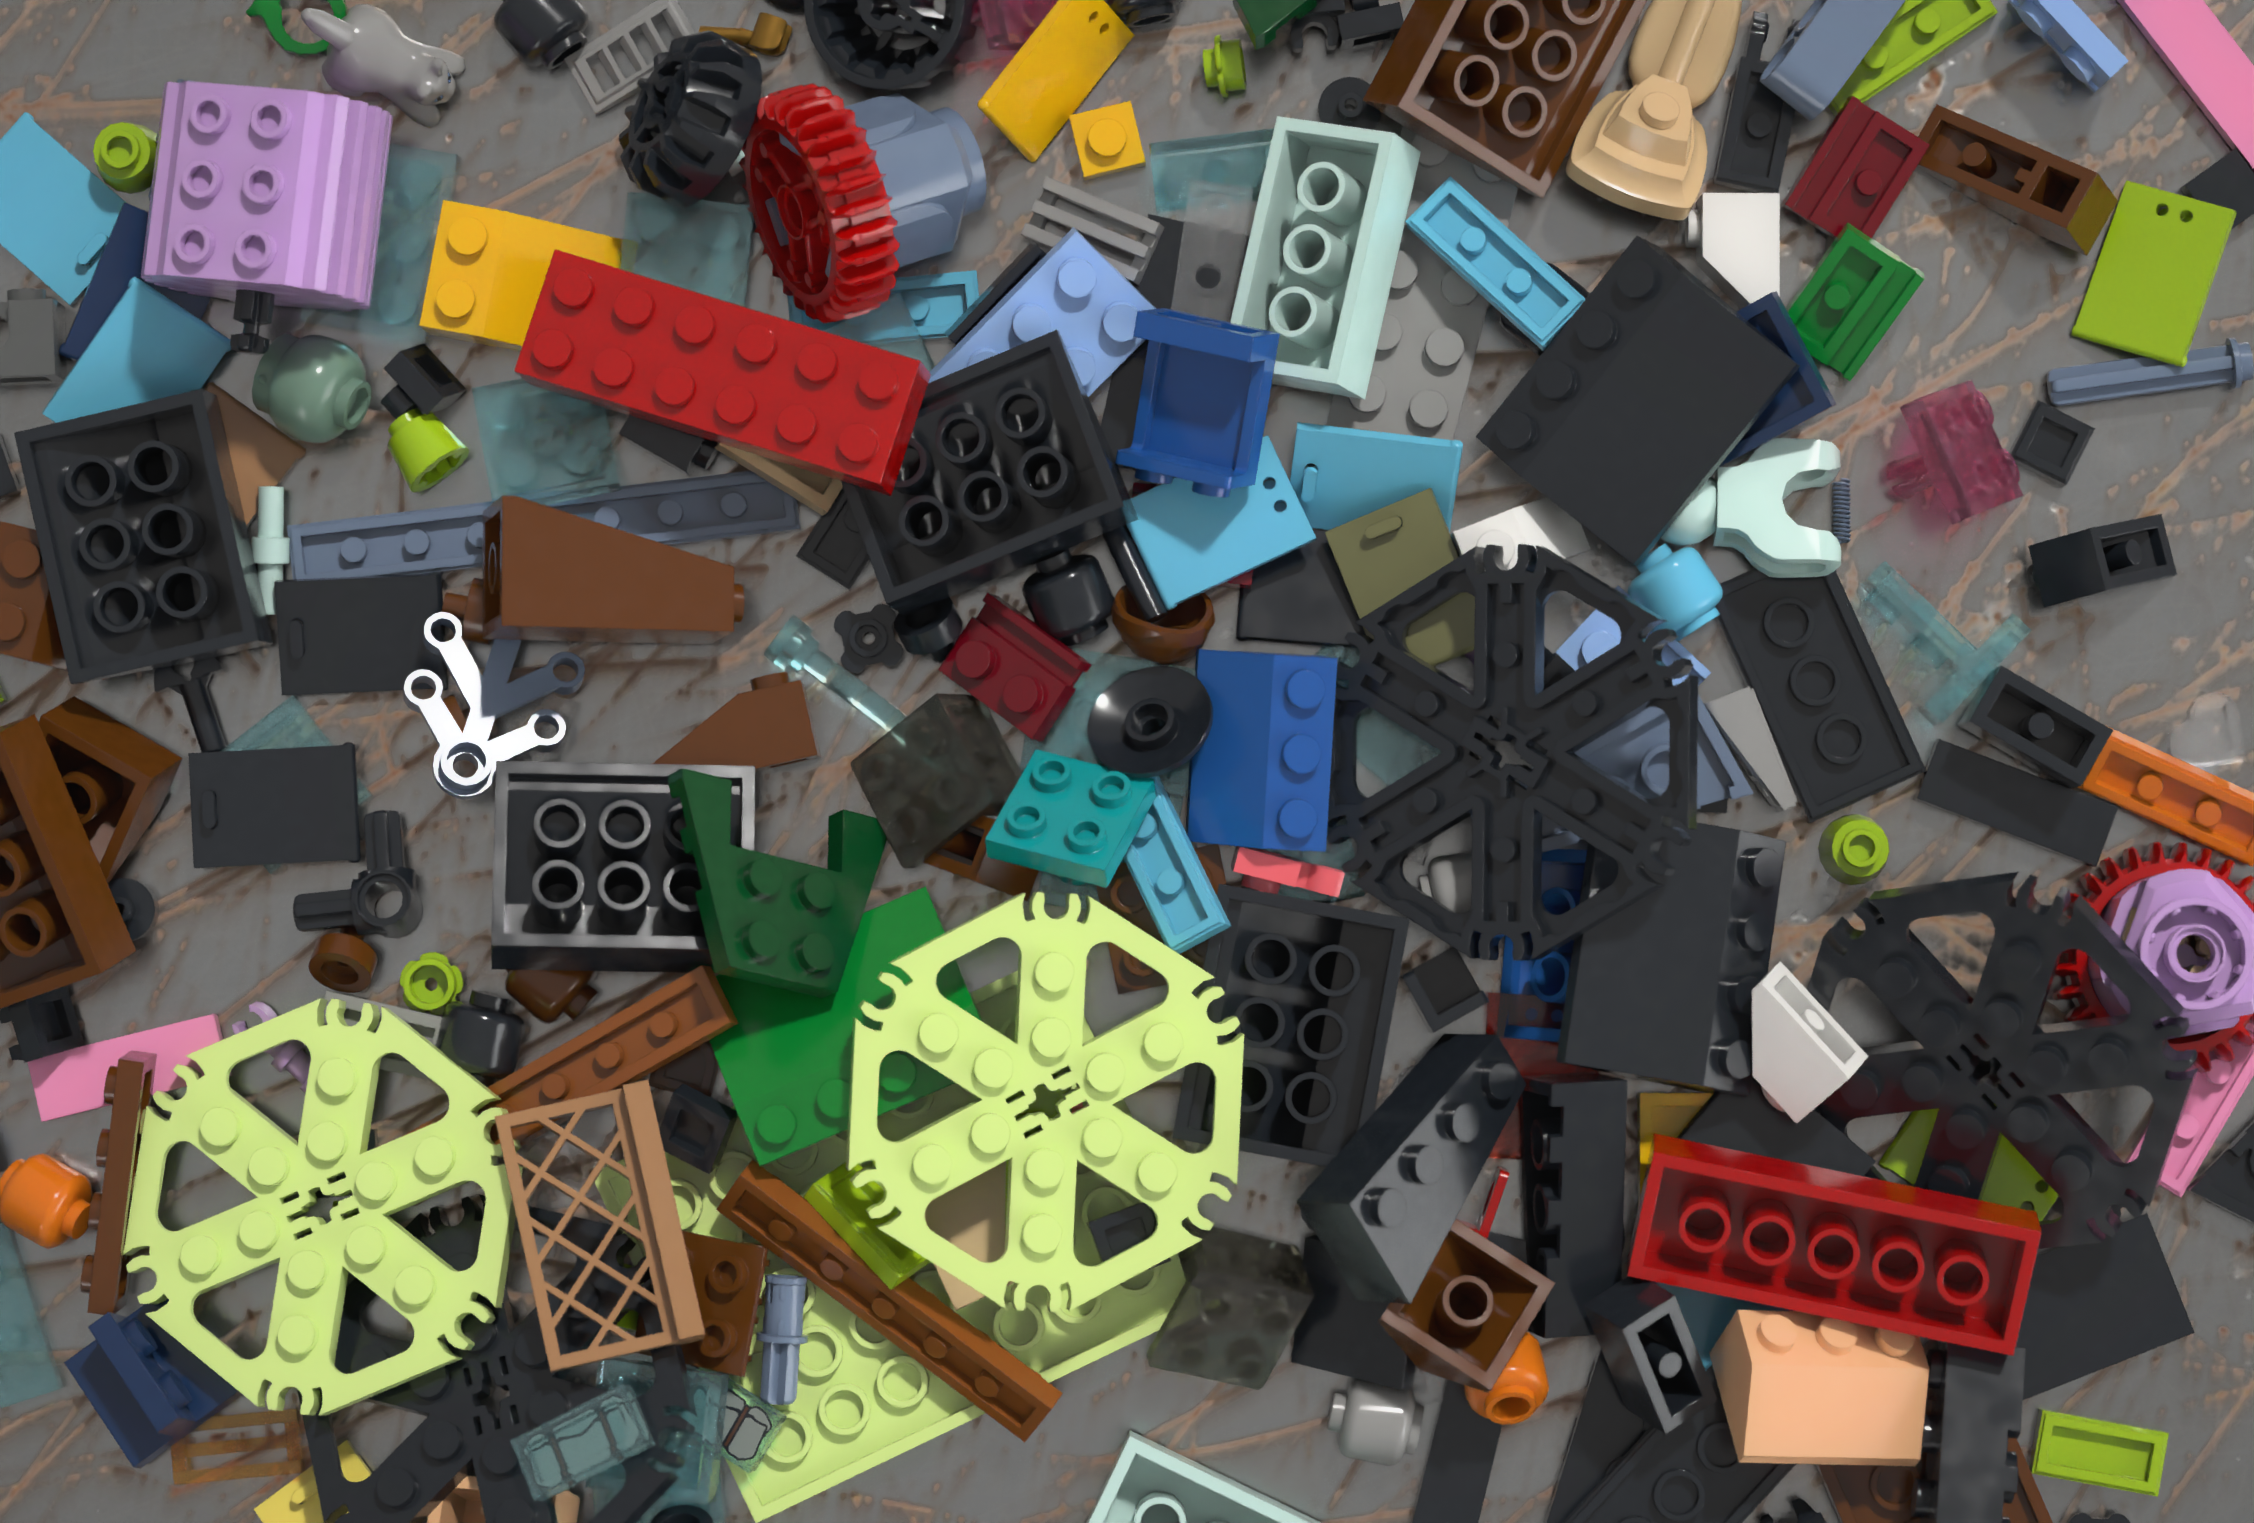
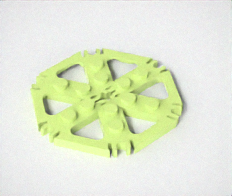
M1022 892L888 962L899 967L909 976L910 981L904 985L893 974L880 972L877 979L892 989V1003L884 1009H877L872 1004L862 1000L858 1006L865 1016L874 1021H879L880 1026L879 1030H873L863 1026L853 1017L846 1170L849 1171L858 1163L873 1160L874 1167L864 1168L856 1172L850 1181L855 1188L864 1186L867 1182L878 1181L882 1184L884 1189L883 1198L877 1204L871 1205L866 1209L870 1218H881L889 1214L895 1206L899 1209L898 1213L888 1222L876 1225V1227L1006 1309L1004 1295L1009 1281H1013L1011 1302L1014 1309L1024 1311L1026 1292L1029 1288L1040 1285L1044 1286L1047 1290V1309L1050 1312H1058L1062 1304V1292L1059 1285L1067 1283L1069 1297L1066 1309L1070 1311L1203 1240L1190 1234L1182 1226L1181 1222L1187 1218L1196 1227L1210 1231L1214 1224L1200 1215L1198 1211L1199 1199L1203 1195L1212 1193L1227 1202L1232 1197L1226 1187L1210 1179L1212 1173H1218L1226 1176L1233 1184L1237 1185L1244 1034L1239 1033L1232 1040L1218 1044L1217 1036L1233 1032L1240 1024L1236 1016L1227 1017L1218 1023H1213L1208 1018L1207 1007L1209 1003L1225 994L1222 987H1207L1201 990L1196 997L1192 994L1193 990L1203 981L1215 977L1101 903L1085 895L1087 909L1084 921L1080 923L1077 921L1081 911V902L1078 894L1067 893L1065 912L1060 917L1052 919L1044 911V893L1033 892L1029 900V911L1032 919L1025 920L1023 911L1025 893ZM999 937L1011 939L1019 948L1014 1042L944 998L936 986L937 974L945 964ZM1100 942H1111L1159 972L1167 982V995L1163 1002L1083 1043L1087 955L1094 945ZM902 1050L910 1053L979 1097V1099L897 1142L884 1139L877 1128L879 1068L882 1059L892 1051ZM1190 1063H1204L1214 1074L1212 1139L1209 1145L1198 1153L1183 1151L1112 1105ZM1068 1066V1070L1064 1071L1063 1073L1055 1077H1052L1051 1074ZM1043 1084L1049 1091L1057 1089L1063 1091L1076 1084V1088L1062 1094L1063 1098L1055 1103L1058 1113L1055 1117L1048 1119L1042 1112H1035L1033 1114L1028 1112L1015 1119V1115L1029 1108L1028 1105L1036 1100V1094L1033 1090L1036 1086ZM1019 1091L1022 1092L1021 1095L1011 1099L1008 1102L1006 1101L1007 1097ZM1086 1101L1087 1105L1073 1113L1070 1112V1108ZM1039 1125V1131L1025 1138L1023 1133ZM1009 1160L1005 1252L996 1261L981 1262L931 1231L925 1221V1211L933 1199ZM1077 1161L1151 1207L1157 1219L1156 1228L1149 1238L1095 1266L1081 1264L1073 1252Z
M322 998L186 1055V1057L194 1060L200 1066L204 1076L192 1067L177 1064L173 1071L182 1077L187 1085L186 1093L181 1099L174 1100L171 1095L163 1091L157 1090L154 1093L153 1098L156 1104L163 1110L172 1112L170 1120L162 1117L155 1107L146 1106L123 1255L132 1256L140 1249L149 1248L150 1256L140 1255L133 1258L126 1265L128 1273H140L151 1268L156 1274L157 1281L154 1288L149 1292L142 1293L137 1298L140 1304H159L167 1298L169 1301L157 1311L145 1314L257 1407H265V1393L269 1382H271L272 1384L267 1391L266 1397L268 1410L283 1411L285 1396L290 1389L295 1387L302 1395L300 1414L315 1415L320 1408L321 1395L319 1389H321L323 1404L318 1416H327L463 1359L453 1354L443 1339L446 1337L448 1342L455 1348L471 1350L474 1347L475 1343L462 1333L461 1322L463 1318L472 1313L480 1321L491 1324L496 1318L493 1311L487 1305L476 1302L478 1294L488 1298L495 1308H502L516 1213L505 1164L498 1165L497 1157H503L501 1145L495 1144L490 1136L491 1128L496 1123L495 1116L508 1114V1110L504 1108H489L480 1115L478 1114V1111L488 1103L502 1099L470 1073L455 1064L440 1049L389 1008L381 1006L382 1019L379 1024L380 1013L378 1006L363 1003L360 1021L354 1026H348L344 1020L346 1001L331 999L327 1005L328 1000ZM326 1005H327V1009H326V1015H325V1016H326V1020H327V1024H328V1025H325V1022H324V1010H325V1008H326ZM291 1040L303 1042L308 1047L311 1056L298 1142L234 1091L229 1084L230 1072L237 1063ZM397 1053L444 1089L449 1098V1109L440 1121L367 1151L381 1058L387 1054ZM513 1139L515 1151L517 1152L521 1145L519 1140ZM179 1142H190L257 1196L253 1200L179 1231L167 1230L160 1223L158 1217L167 1154ZM519 1166L520 1173H521V1177H522V1170H523V1168H522L521 1166ZM345 1173L346 1178L334 1182L335 1177ZM474 1181L484 1190L486 1202L477 1259L467 1270L456 1271L389 1216L465 1183ZM321 1190L325 1196L344 1197L351 1193L353 1194V1196L338 1201V1205L330 1210L332 1220L327 1224L322 1217L303 1216L294 1220V1217L308 1212V1208L317 1203L315 1192ZM298 1193V1198L287 1203L284 1202L285 1198ZM359 1211V1214L352 1216L350 1218L347 1217L348 1215ZM310 1231L313 1232L312 1234H309L305 1237L298 1239V1236L303 1235ZM279 1262L266 1348L257 1358L244 1359L197 1321L193 1311L194 1302L197 1296ZM348 1272L407 1318L414 1329L413 1342L406 1351L351 1374L342 1373L334 1365Z

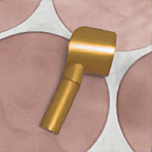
M760 12L753 31L741 27L700 26L699 32L713 31L741 46H748L767 56L776 57L784 52L792 32V27L787 24L786 20L780 17Z

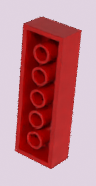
M557 249L554 250L514 370L530 385L889 496L892 495L931 376L920 360Z
M1654 1133L1628 1252L1627 1276L2014 1356L2042 1231L2037 1212Z

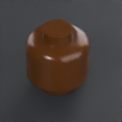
M506 970L508 972L505 980V990L544 1024L553 1023L564 1014L575 1021L599 994L590 985L596 977L597 971Z

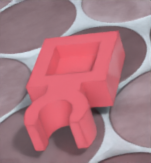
M1240 846L1235 848L1230 867L1233 872L1244 874L1242 886L1273 894H1279L1280 886L1284 884L1339 898L1345 875L1343 870L1299 860L1298 858L1259 848Z

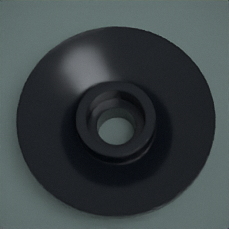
M1169 666L1142 668L1122 676L1100 695L1088 719V740L1097 759L1111 771L1121 772L1127 777L1134 778L1162 775L1186 763L1203 746L1211 731L1213 706L1206 688L1192 674Z

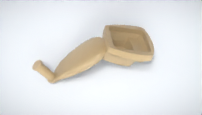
M1652 0L1634 35L1628 56L1629 76L1633 88L1609 93L1590 111L1577 134L1567 161L1566 173L1570 179L1596 195L1622 207L1665 219L1684 220L1687 218L1702 186L1708 152L1705 130L1692 114V109L1704 103L1716 91L1726 72L1735 46L1742 0Z

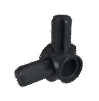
M379 810L365 815L364 832L367 870L358 873V879H353L351 889L297 895L293 903V917L297 930L307 932L355 927L358 936L380 934L388 938H398L409 934L416 928L421 919L422 904L419 895L416 893L415 870L405 867L402 816L399 812ZM391 890L400 891L403 900L399 911L391 917L377 918L374 913L377 899L385 892Z

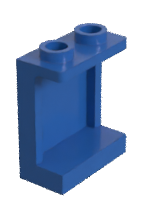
M1167 308L1137 311L1133 337L1147 339L1149 342L1132 445L1130 448L1117 450L1115 463L1136 468L1134 477L1147 482L1171 484L1173 477L1193 481V492L1213 497H1230L1231 489L1255 485L1280 333Z

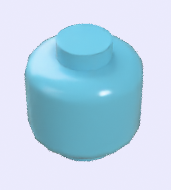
M1665 543L1647 554L1641 563L1636 566L1641 574L1629 584V597L1668 620L1657 625L1652 632L1660 629L1675 630L1678 635L1676 638L1678 642L1720 615L1715 606L1723 597V589L1699 551L1695 548L1684 547L1673 553L1668 544Z

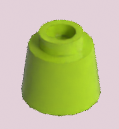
M126 122L111 124L104 128L95 139L93 148L97 171L104 182L116 191L129 194L142 192L150 188L154 173L157 134L144 125Z
M415 408L398 417L388 428V432L392 437L388 441L387 447L412 492H421L440 483L459 468L469 455L470 450L433 413L428 415L422 414L418 408Z
M1859 814L1843 815L1832 821L1823 831L1818 845L1819 858L1825 871L1836 881L1848 885L1865 884L1876 878L1885 868L1889 856L1888 838L1882 827L1871 818Z

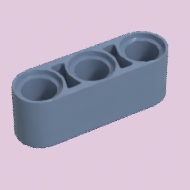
M1815 0L1769 62L1760 77V82L1808 121H1812L1834 99L1905 0Z

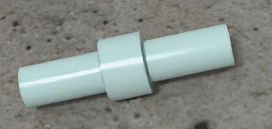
M258 486V537H251L254 563H258L257 575L266 614L269 615L277 614L275 581L283 580V564L290 563V538L284 537L283 486Z

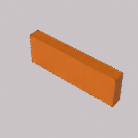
M2112 729L2113 732L2082 786L2078 788L2253 867V792Z

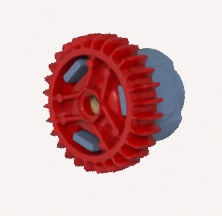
M814 83L798 85L770 93L759 100L755 119L742 147L745 156L739 162L746 175V181L741 186L748 192L750 206L747 210L752 212L756 224V229L753 233H759L764 246L762 255L768 256L773 264L772 276L782 279L783 293L793 296L795 307L805 310L808 317L813 320L817 319L824 324L844 319L848 320L880 308L881 303L888 301L891 294L890 290L896 284V278L893 273L900 267L952 251L959 234L962 218L980 211L986 197V174L982 155L970 127L962 116L949 107L928 112L899 93L878 96L845 107L841 97L832 95L831 90L825 86L818 87Z

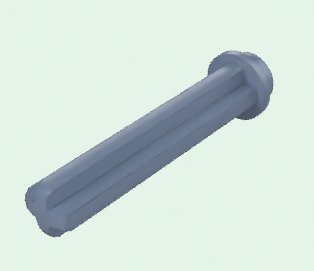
M2233 337L2227 338L2225 345L2189 350L2187 363L2184 367L2141 356L2054 368L2048 371L2047 390L2053 405L2064 406L2230 383L2231 387L2235 389L2241 388L2242 381L2253 379V356L2248 342L2237 343V340Z

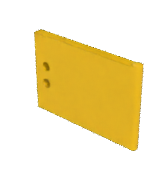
M1058 0L978 101L977 106L1028 161L1034 162L1067 122L1069 115L1074 113L1134 37V34L1104 0Z

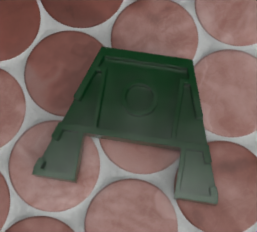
M686 768L668 775L671 798H680L687 825L686 828L680 830L685 854L694 856L702 889L695 892L715 973L820 998L838 992L890 832V821L844 809L830 815L828 818V869L731 845L732 780Z

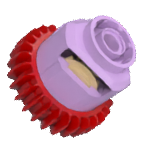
M2153 842L2147 846V861L2142 862L2136 848L2124 849L2122 853L2125 868L2121 869L2112 858L2108 857L2099 863L2106 879L2101 881L2091 873H2085L2080 877V882L2089 892L2086 898L2082 897L2184 1007L2180 1016L2188 1018L2190 1026L2185 1035L2167 1038L2169 1045L2177 1051L2196 1050L2197 1058L2194 1065L2198 1068V1072L2205 1073L2211 1071L2212 1065L2209 1052L2213 1051L2221 1061L2230 1062L2235 1058L2232 1047L2229 1044L2230 1040L2233 1039L2245 1047L2254 1044V1038L2246 1028L2248 1023L2254 1025V899L2249 900L2246 896V893L2254 883V877L2251 875L2246 876L2233 883L2229 877L2232 874L2235 862L2231 859L2219 864L2215 870L2209 868L2212 850L2208 848L2198 851L2193 862L2187 861L2188 850L2187 844L2184 842H2178L2173 845L2170 859H2165L2162 845L2159 842ZM2070 893L2071 899L2069 902V906L2072 909L2074 907V902L2079 896V894ZM2067 949L2062 952L2064 954V963L2058 964L2054 976L2066 977L2068 986L2056 991L2053 994L2054 1000L2073 999L2076 1005L2064 1017L2065 1022L2130 1014L2131 1008L2128 998L2088 954L2079 949ZM2169 1017L2162 1018L2161 1021H2164Z

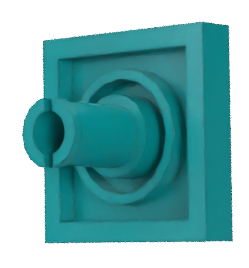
M1036 749L985 838L987 857L1055 874L1065 883L1070 878L1072 879V885L1089 883L1107 888L1156 798L1155 780L1148 777H1127L1125 774L1111 771L1105 766Z

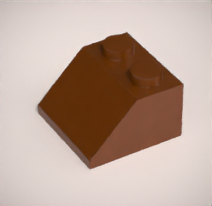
M0 521V655L67 671L36 530Z
M73 696L41 715L38 723L108 883L160 811L183 758Z

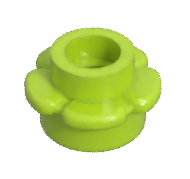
M1216 35L1214 37V48L1203 50L1205 80L1207 88L1219 86L1220 94L1223 97H1228L1229 91L1247 88L1241 39L1222 41L1221 35Z
M436 952L425 953L421 955L420 960L410 961L403 968L400 976V984L404 989L403 1000L411 1010L424 1013L425 1011H430L433 1015H441L448 1003L456 1001V995L463 989V976L457 966H451L448 963L449 960L445 955ZM429 978H434L437 981V988L431 991L426 988V981Z

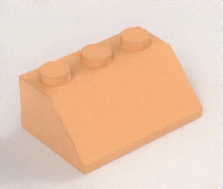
M1737 1310L1709 1354L1739 1463L1917 1465L1921 1459L1929 1366L1919 1336L1799 1311Z

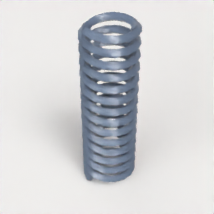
M1841 478V482L1832 483L1833 485H1842L1832 487L1833 490H1841L1832 492L1833 494H1841L1833 496V499H1842L1832 501L1833 503H1841L1833 505V508H1842L1832 510L1833 512H1840L1833 514V517H1842L1832 519L1833 521H1838L1833 523V526H1843L1834 527L1833 530L1838 532L1832 533L1833 535H1843L1836 536L1840 544L1851 541L1849 538L1851 536V530L1849 529L1851 527V521L1849 520L1851 518V512L1849 511L1851 509L1849 506L1851 504L1849 502L1851 500L1849 497L1851 495L1849 493L1851 485L1849 484L1850 480L1847 478Z

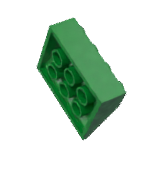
M926 886L863 913L838 992L820 998L722 974L716 976L738 1024L709 1041L759 1166H763L848 1129L853 1017L863 1026L873 1030H879L880 1026L879 1021H874L865 1016L858 1006L863 1000L872 1004L877 1009L888 1007L892 1003L893 992L888 985L883 984L877 979L879 973H891L898 977L905 985L910 981L909 976L899 967L888 962L946 933ZM957 959L945 964L939 970L936 977V986L939 993L983 1022ZM892 1051L882 1059L879 1068L877 1117L955 1084V1082L906 1051Z

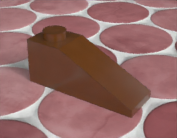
M1936 104L1918 136L1930 144L1916 168L2031 232L2086 256L2118 202L2097 172Z
M787 672L751 679L752 691L737 694L652 764L755 766V772L821 758L804 682L802 680L789 682Z

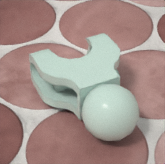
M1775 438L1756 449L1748 461L1732 467H1718L1715 480L1712 477L1707 480L1660 539L1664 542L1683 547L1700 543L1713 534V546L1737 549L1744 554L1752 566L1769 577L1798 578L1829 575L1841 565V546L1837 537L1830 531L1797 525L1786 514L1783 500L1793 491L1825 487L1832 482L1841 469L1840 450L1832 442L1823 440Z

